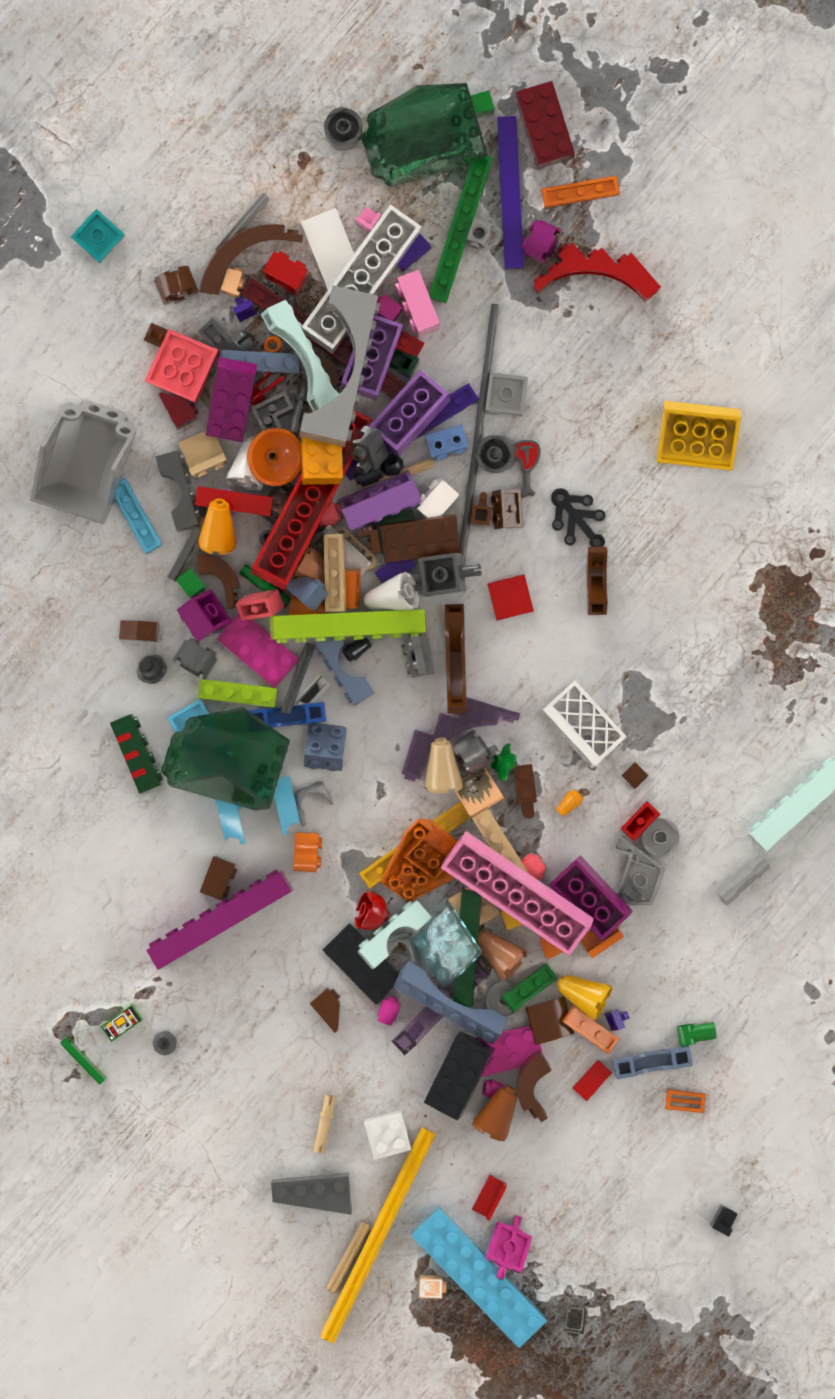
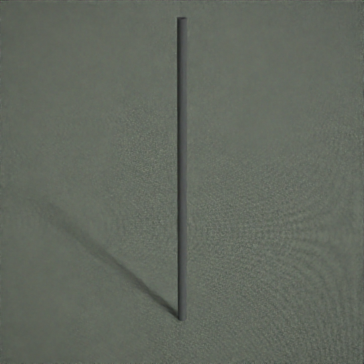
M491 304L460 539L463 566H465L478 468L476 455L478 444L482 438L499 304Z

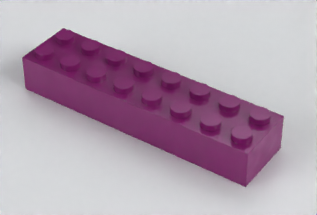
M275 869L265 875L267 879L263 882L258 879L249 885L251 889L246 892L244 889H241L232 895L234 899L230 901L227 898L216 904L217 909L212 911L209 908L199 914L200 919L195 921L192 918L182 924L183 929L178 930V928H175L165 934L166 939L162 940L160 937L149 944L150 948L146 951L157 970L292 892L294 889L282 870L278 872Z

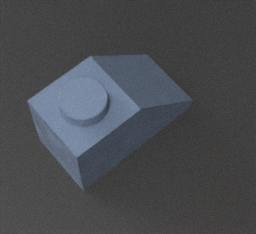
M308 576L293 579L287 586V589L313 611L329 594L323 589L325 585L317 578L313 581Z

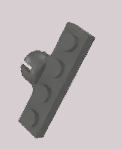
M213 318L198 331L213 348L219 351H251L255 347L253 339L248 338L249 335L245 331L239 330L230 337ZM256 371L254 384L264 376L261 372Z

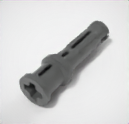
M299 380L298 393L294 397L296 404L288 431L296 437L299 436L303 415L309 405L307 401V380Z

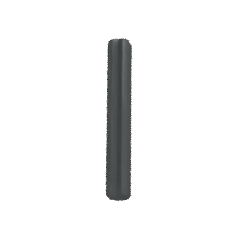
M305 643L281 708L283 714H291L315 649L313 644Z

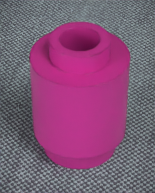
M388 996L387 999L383 998L377 1015L379 1016L377 1021L392 1026L401 1007V1004L398 1003L399 999Z

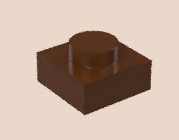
M634 762L621 776L636 789L648 777V774Z

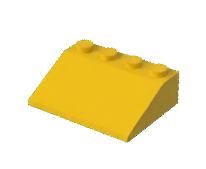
M664 401L657 462L733 471L741 422L740 409Z

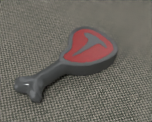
M522 440L516 443V447L518 450L517 460L521 464L523 473L521 497L525 498L527 495H535V492L530 487V473L538 464L541 449L536 441Z

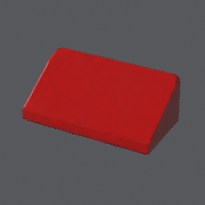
M646 801L620 829L635 842L661 814Z

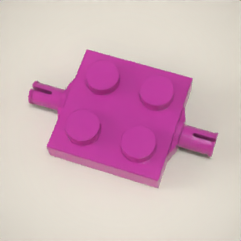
M518 1215L514 1216L512 1225H506L501 1222L496 1223L486 1254V1260L499 1266L496 1278L504 1280L506 1270H511L518 1274L522 1273L532 1236L524 1233L519 1228L522 1217Z

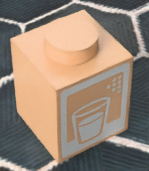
M420 1275L419 1298L442 1299V1293H446V1281H443V1276Z

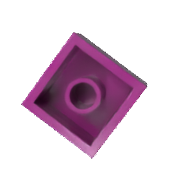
M212 589L191 598L177 609L180 618L186 623L197 642L217 633L232 622Z

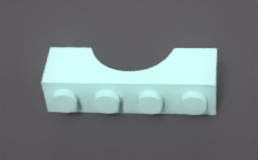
M417 900L414 903L409 901L402 907L404 911L399 916L395 913L387 920L390 924L385 928L379 927L373 933L375 935L374 938L370 941L366 939L359 945L361 949L357 952L371 969H374L389 956L387 940L394 930L408 928L416 932L432 918Z

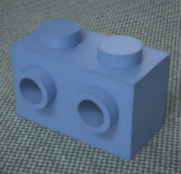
M462 424L425 435L431 458H436V461L448 458V454L454 453L456 456L466 453L465 449L469 447ZM454 439H459L460 442H459V443H455L453 440H454ZM439 444L442 447L440 449H437L435 445Z

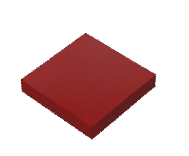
M525 574L487 584L496 621L534 612Z

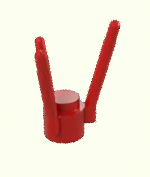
M267 372L253 387L250 402L252 406L265 401L266 397L264 394L283 381L285 377H280L261 390L259 387L272 374V372Z

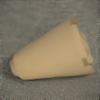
M437 738L431 744L424 784L425 790L428 788L430 793L445 794L448 793V789H454V792L463 787V781L451 742L447 741L446 738Z

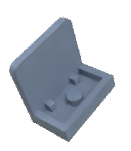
M310 723L304 754V767L342 771L346 727Z

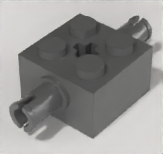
M452 553L419 558L420 572L410 574L416 584H422L424 596H437L466 592L465 578L481 576L482 571H474L481 569L480 564L463 566L462 554ZM445 572V576L440 577V574Z

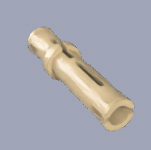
M324 1095L322 1111L319 1112L320 1121L313 1152L325 1154L331 1119L334 1118L333 1109L337 1098L334 1095Z

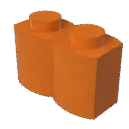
M295 832L293 871L317 872V868H321V857L318 856V849H322V837H319V833Z

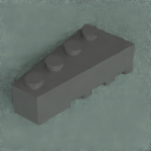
M349 1173L272 1179L271 1181L272 1201L275 1203L352 1215Z

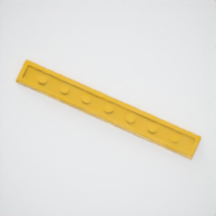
M460 801L434 819L433 822L449 833L468 820L470 815ZM398 846L359 873L369 889L380 882Z

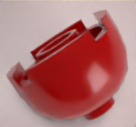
M367 891V893L362 894L356 907V911H359L358 917L354 918L355 926L363 930L378 929L389 918L387 903L377 893Z

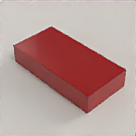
M597 1059L572 1089L588 1101L612 1072Z

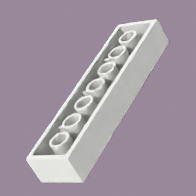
M389 205L332 286L376 295L417 238L422 226L392 205ZM332 286L301 327L307 337L331 354L335 352L348 334L345 326L332 310H327Z

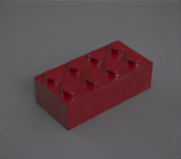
M553 81L517 91L515 93L516 103L537 170L574 159V148Z

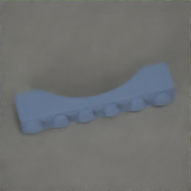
M409 961L400 970L393 986L401 993L408 995L418 1003L427 1006L434 1012L441 1014L451 1022L462 1026L467 1031L474 1033L491 1044H494L501 1036L508 1019L493 1009H474L452 1001L435 987L425 970Z

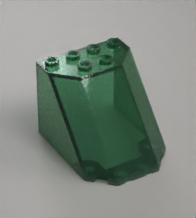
M467 83L415 86L369 113L367 117L368 128L366 132H363L362 136L372 175L377 179L380 178L385 181L384 184L389 187L474 164L488 157Z
M244 707L194 716L185 722V727L182 731H177L171 737L170 746L168 747L161 771L166 776L168 785L173 788L255 811L270 809L290 740Z

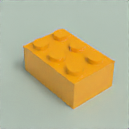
M301 437L302 485L341 484L343 480L342 446Z

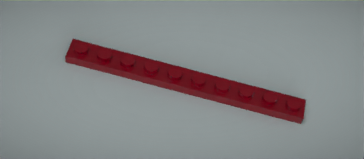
M253 278L249 280L241 292L243 297L248 300L250 299L252 303L264 311L284 301ZM291 305L295 318L303 326L308 316ZM306 336L313 345L347 367L353 351L352 346L342 341L335 352L331 354ZM387 371L381 391L394 399L407 384Z

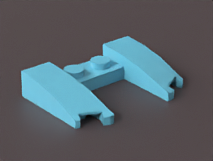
M290 776L214 793L225 840H228V837L240 839L239 844H246L238 807L275 799L283 835L289 833L287 828L294 822H297L298 825L300 824Z

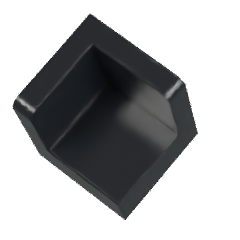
M721 1204L710 1225L713 1229L729 1237L732 1232L731 1226L737 1217V1213Z

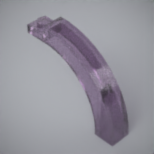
M478 961L476 963L475 987L489 975ZM455 978L441 990L452 1001ZM425 1006L391 1042L405 1056L444 1016Z

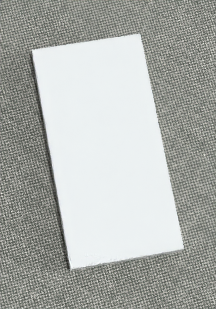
M336 208L301 221L302 228L327 290H329L354 255Z

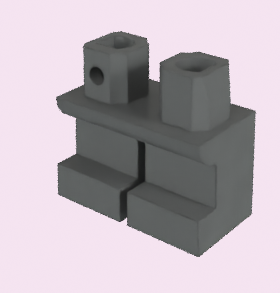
M364 426L360 431L361 439L352 442L354 450L351 456L355 461H358V464L355 466L357 472L367 474L370 469L376 471L388 457V453L380 430Z

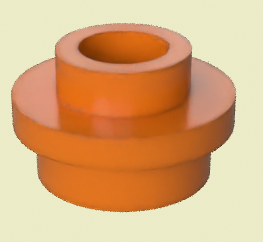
M270 336L264 342V349L266 352L280 353L283 349V343L280 338ZM276 343L277 348L271 349L270 344Z

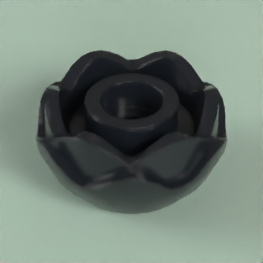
M388 454V457L380 465L381 471L388 476L398 475L404 467L403 459L397 454Z

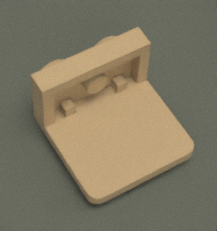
M206 430L179 443L191 476L193 478L197 477V479L206 476L208 471L213 469L217 471L224 468L225 464L228 463L218 438L205 436Z

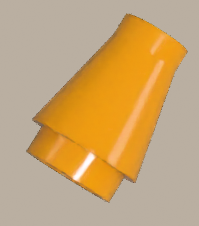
M573 788L567 792L556 810L564 817L582 805L584 798Z

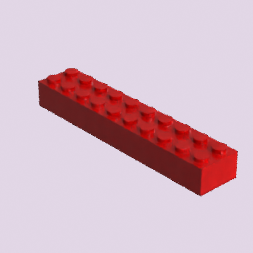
M355 411L354 423H350L349 430H352L350 442L346 441L345 447L342 446L343 479L354 460L351 456L354 450L352 442L361 439V429L364 426L369 427L373 422V419ZM301 473L252 566L251 574L285 591L341 484L302 485Z

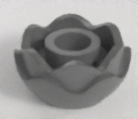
M169 1031L157 1033L153 1039L154 1050L160 1055H168L174 1052L177 1044L176 1037Z

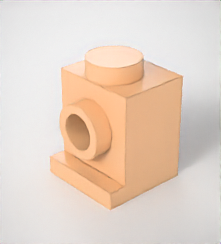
M233 267V269L228 268L220 289L221 292L239 298L241 294L238 291L239 289L242 290L245 284V279H243L244 270Z

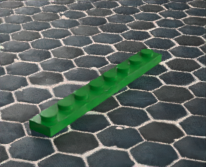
M474 152L429 293L430 299L447 304L493 160L492 157Z

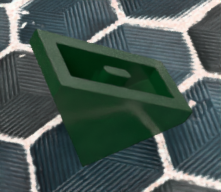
M395 349L389 368L411 379L420 363V359Z

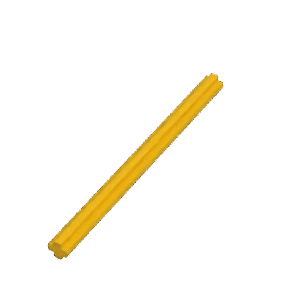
M421 1127L412 1149L320 1334L322 1339L333 1344L335 1343L436 1136V1133Z

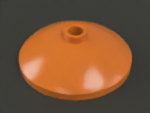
M269 428L260 432L250 443L247 452V463L251 473L258 481L266 485L281 486L289 483L298 475L302 467L300 441L294 434L281 428ZM270 453L274 454L273 459L269 458Z

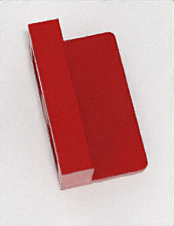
M489 1174L472 1210L485 1216L490 1221L507 1188V1183Z

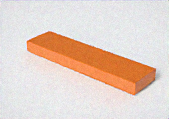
M617 175L541 189L544 209L620 195Z

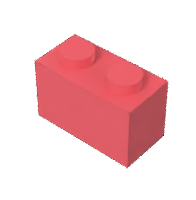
M278 589L247 594L236 603L242 621L274 616L284 608Z

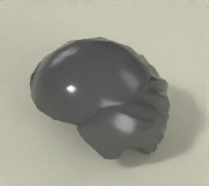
M159 655L145 656L138 663L137 676L144 683H158L167 673V665Z

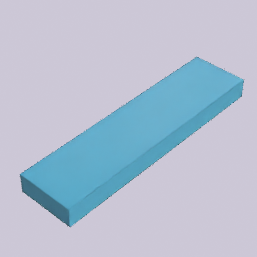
M126 478L120 480L115 500L145 554L162 546V543Z

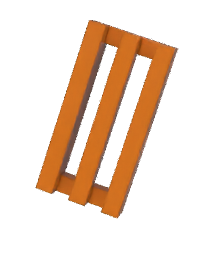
M667 1089L665 1109L704 1113L706 1094ZM671 1094L701 1097V1100L673 1098ZM670 1102L698 1104L700 1108L670 1105Z

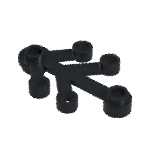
M563 488L554 490L551 495V501L556 506L552 528L555 531H560L563 528V508L569 514L567 535L564 538L565 544L571 546L575 543L576 523L590 539L589 544L591 547H603L605 544L604 537L600 534H595L583 518H592L600 522L604 520L605 512L600 509L596 511L574 509L570 504L582 503L583 506L589 507L593 503L592 496L569 495L568 491ZM563 495L564 500L558 501L557 496ZM584 498H590L591 503L585 504ZM601 512L603 518L598 519L596 513ZM557 521L560 522L561 527L556 528L554 526V523ZM568 536L573 537L574 541L572 543L566 541ZM594 539L600 540L599 546L594 545Z

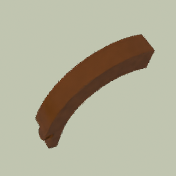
M284 224L254 226L235 234L222 244L211 257L204 270L199 292L219 295L222 278L233 259L246 248L268 240L302 243L303 235L298 234L299 230L287 229V233L284 232Z
M445 604L448 714L460 715L467 713L464 604Z

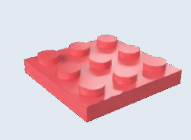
M168 329L145 382L197 404L220 351Z

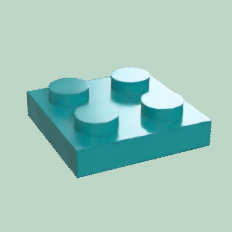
M95 209L71 238L98 263H101L124 238L125 234L100 211Z

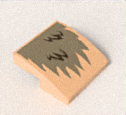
M486 768L476 774L471 773L463 778L462 789L455 792L471 818L504 798Z

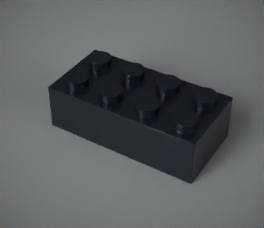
M462 1031L459 1032L423 1103L458 1121L462 1117L495 1049Z

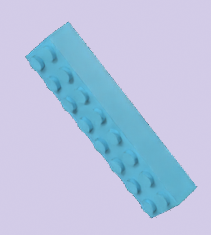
M440 1206L411 1232V1236L518 1348L547 1322L546 1316L506 1275L504 1280L496 1278L499 1267L485 1259L486 1254Z

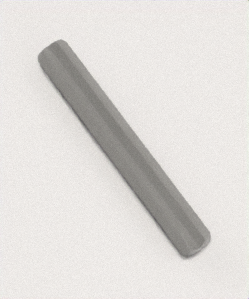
M261 192L216 244L214 247L215 251L228 239L247 227L269 201V197L265 193Z

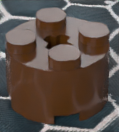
M189 266L177 267L178 270L169 272L168 270L155 277L154 282L163 305L170 304L173 301L175 304L183 302L185 296H193L199 292Z

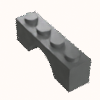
M177 450L155 456L160 475L173 479L181 489V500L178 506L171 511L176 531L179 532L200 526L199 521L202 518L199 509L195 510L194 507L196 497L194 491L190 492L188 485L191 484L189 473H185L183 468L186 465L184 455H180Z

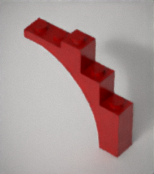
M573 242L570 245L564 244L558 250L557 259L560 263L555 262L548 269L550 272L545 276L543 274L538 276L534 280L535 284L533 285V289L539 294L550 283L564 277L580 274L600 275L626 285L644 302H647L661 289V286L632 252L628 256L623 254L617 260L618 264L612 260L602 247L599 250L594 249L587 255L589 259H586Z

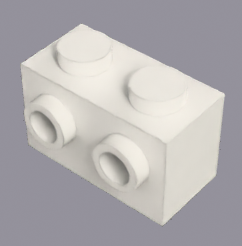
M441 478L434 479L428 486L429 490L425 494L422 493L420 495L422 501L418 502L419 504L415 508L427 518L438 517L447 510L459 494Z

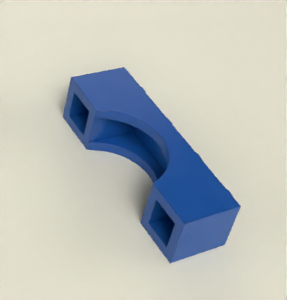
M325 702L293 706L290 715L283 714L281 712L282 707L247 711L249 730L327 722Z

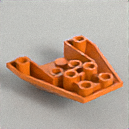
M418 818L405 831L380 880L381 884L405 901L412 902L447 883L455 877L444 871L441 867L458 840L432 820Z

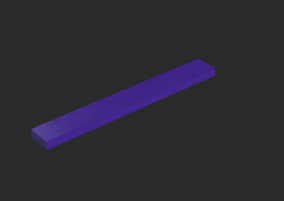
M516 116L497 117L505 270L524 269L523 249L521 248L523 239Z
M469 383L449 395L451 401L416 439L479 400ZM385 445L388 454L395 453ZM353 460L346 473L349 481L355 479L353 475L356 474L355 466L358 464V461Z

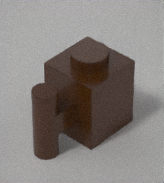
M486 492L480 494L479 504H473L471 526L487 528L490 526L492 507L486 506Z

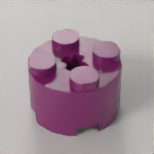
M534 220L530 228L532 233L529 238H525L521 248L524 250V255L546 264L547 260L545 258L552 256L559 241L556 239V236L561 234L562 229L543 220Z

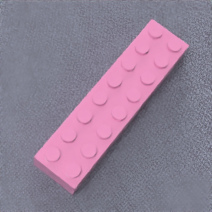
M467 831L464 832L442 864L441 868L568 955L572 953L592 925L593 917Z

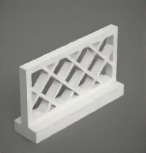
M575 680L540 712L591 769L627 737ZM575 687L577 689L579 699H569V690ZM557 701L566 702L565 712H558L553 705ZM569 702H579V713L568 712ZM582 703H589L592 706V714L582 713ZM568 715L579 716L578 726H571L568 723ZM582 716H592V727L581 726ZM595 717H602L605 720V728L595 727ZM581 729L591 730V740H584L581 737ZM595 730L605 731V741H594ZM608 731H615L620 738L616 742L608 741ZM594 743L604 744V753L601 756H598L594 751Z

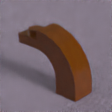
M588 547L586 563L588 615H607V547Z
M538 1050L522 1064L517 1075L516 1090L524 1112L529 1109L535 1119L538 1117L542 1123L548 1117L546 1111L534 1096V1088L538 1080L552 1070L541 1051Z

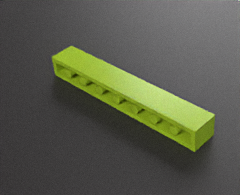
M425 609L271 616V640H276L277 643H288V639H296V642H307V638H315V642L326 641V637H333L334 641L345 640V636H352V640L364 639L366 635H371V639H382L383 635L390 634V638H402L401 634H409V637L420 636V633L426 632Z

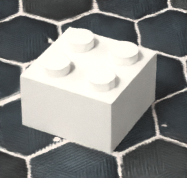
M402 1110L364 1120L374 1160L412 1149Z

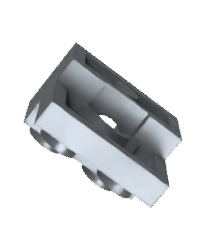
M427 635L405 639V644H402L401 647L403 656L407 655L409 663H405L407 675L411 674V677L415 678L434 674ZM413 653H415V661L412 660Z

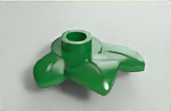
M509 743L503 746L499 755L493 756L495 761L491 763V768L498 772V779L501 781L508 779V772L513 770L517 763V757L511 753V744Z

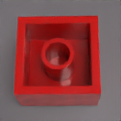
M273 251L263 270L265 279L299 296L309 278L306 265L298 260L296 262L289 259L290 256L284 252L279 251L277 253Z

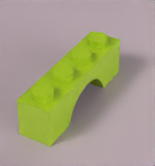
M200 679L198 698L276 708L278 689Z

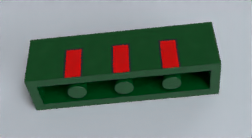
M129 714L110 722L139 794L161 786V781L164 779L159 769L156 770L154 766L156 759L153 752H149L146 747L149 743L145 734L141 735L139 728L142 726L138 717Z

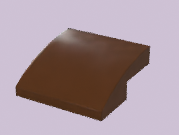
M564 996L525 1008L535 1045L575 1034L571 1027L562 1022L569 1012Z

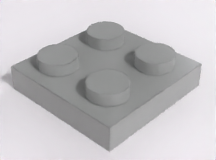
M490 372L485 411L523 416L528 377Z

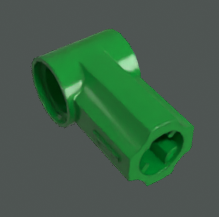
M714 1022L677 1026L680 1046L717 1039Z

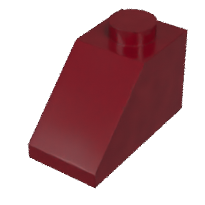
M163 392L158 394L177 430L198 420L196 414L199 412L194 403L190 404L186 399Z

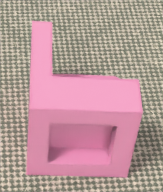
M366 207L362 214L356 217L355 222L370 233L382 217V214H376Z

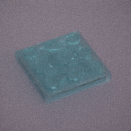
M447 906L413 940V943L442 988L449 986L482 954L481 949L453 906Z

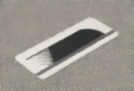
M318 675L295 702L298 705L314 703L330 686V683L321 675Z

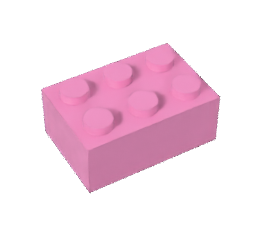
M416 270L398 277L395 289L399 299L403 297L404 302H402L405 315H410L409 325L412 333H416L419 338L439 330L440 323L420 271Z

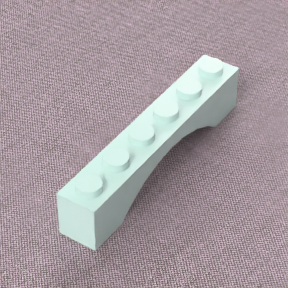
M286 300L267 308L261 316L269 331L285 340L302 361L308 382L307 401L312 411H317L328 405L339 394L333 388L329 375L322 368L320 358L315 355L310 340L306 338L301 328V323L295 318L293 308Z

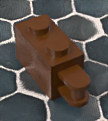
M532 764L519 765L513 769L517 804L522 805L523 816L530 819L535 814L533 803L537 802Z

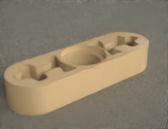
M341 526L334 528L338 532L344 531V537L347 540L351 537L352 540L348 542L350 544L357 543L360 547V553L365 550L366 553L363 555L366 558H373L371 560L373 564L367 569L372 570L377 563L376 557L346 528Z

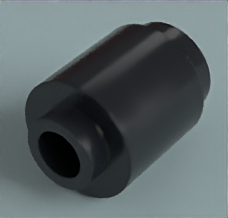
M380 468L376 471L370 469L367 474L359 473L356 470V474L353 475L357 485L361 484L362 488L376 483L379 479L383 478Z

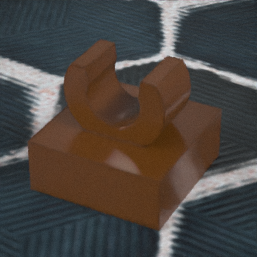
M151 323L144 341L160 348L168 330Z

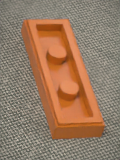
M575 1006L571 1007L562 1022L607 1054L611 1052L620 1039Z

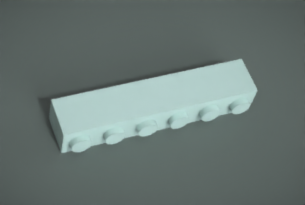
M835 757L827 758L822 763L823 767L819 771L814 770L808 775L807 778L809 780L805 784L802 782L793 789L794 794L790 797L788 795L779 802L780 806L776 810L774 808L769 810L764 815L766 817L765 820L761 823L759 821L750 828L752 831L749 835L764 851H768L835 790Z

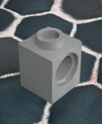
M474 217L467 237V243H470L469 246L475 249L485 248L493 223ZM475 231H482L484 237L481 239L475 238L473 235Z

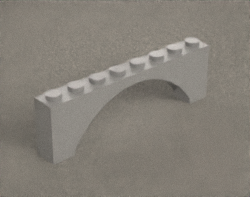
M332 286L327 310H332L350 336L354 351L353 373L344 390L333 401L317 411L309 414L304 413L299 437L345 447L346 441L350 442L352 430H349L350 423H354L356 416L353 408L354 404L358 405L360 393H357L358 386L362 387L364 375H361L362 368L366 369L368 357H365L366 350L371 348L372 339L369 338L370 332L375 330L376 321L373 320L374 314H378L380 303L377 302V295Z

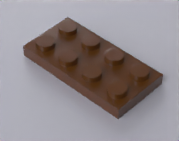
M456 514L380 524L384 563L461 553Z

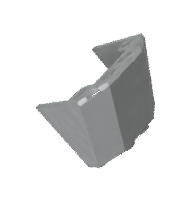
M83 401L81 405L77 406L65 404L40 445L30 501L104 525L110 513L137 430L134 424L128 422L127 415L122 411L98 405L91 401Z

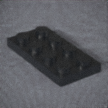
M349 923L322 950L376 1005L394 988L393 986L399 973L386 959L374 969H371L357 952L361 949L359 945L366 939Z

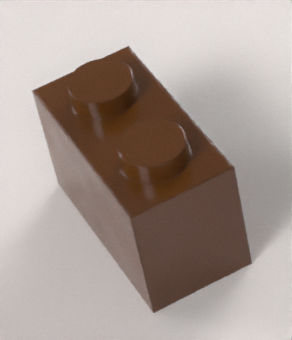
M213 856L200 893L218 900H222L223 897L227 898L231 888L228 886L230 879L234 880L238 870L235 868L236 864Z

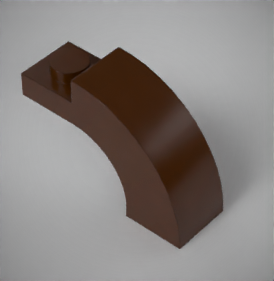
M196 554L199 574H210L218 577L224 586L227 609H235V604L238 602V594L233 589H240L241 586L233 569L226 562L215 556Z

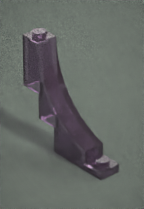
M467 697V713L460 714L459 718L440 713L434 735L418 730L414 731L401 774L405 775L404 779L414 782L416 778H421L422 772L429 761L431 744L435 742V739L446 738L449 740L455 735L475 727L497 725L499 716L503 717V721L513 723L514 720H519L520 713Z

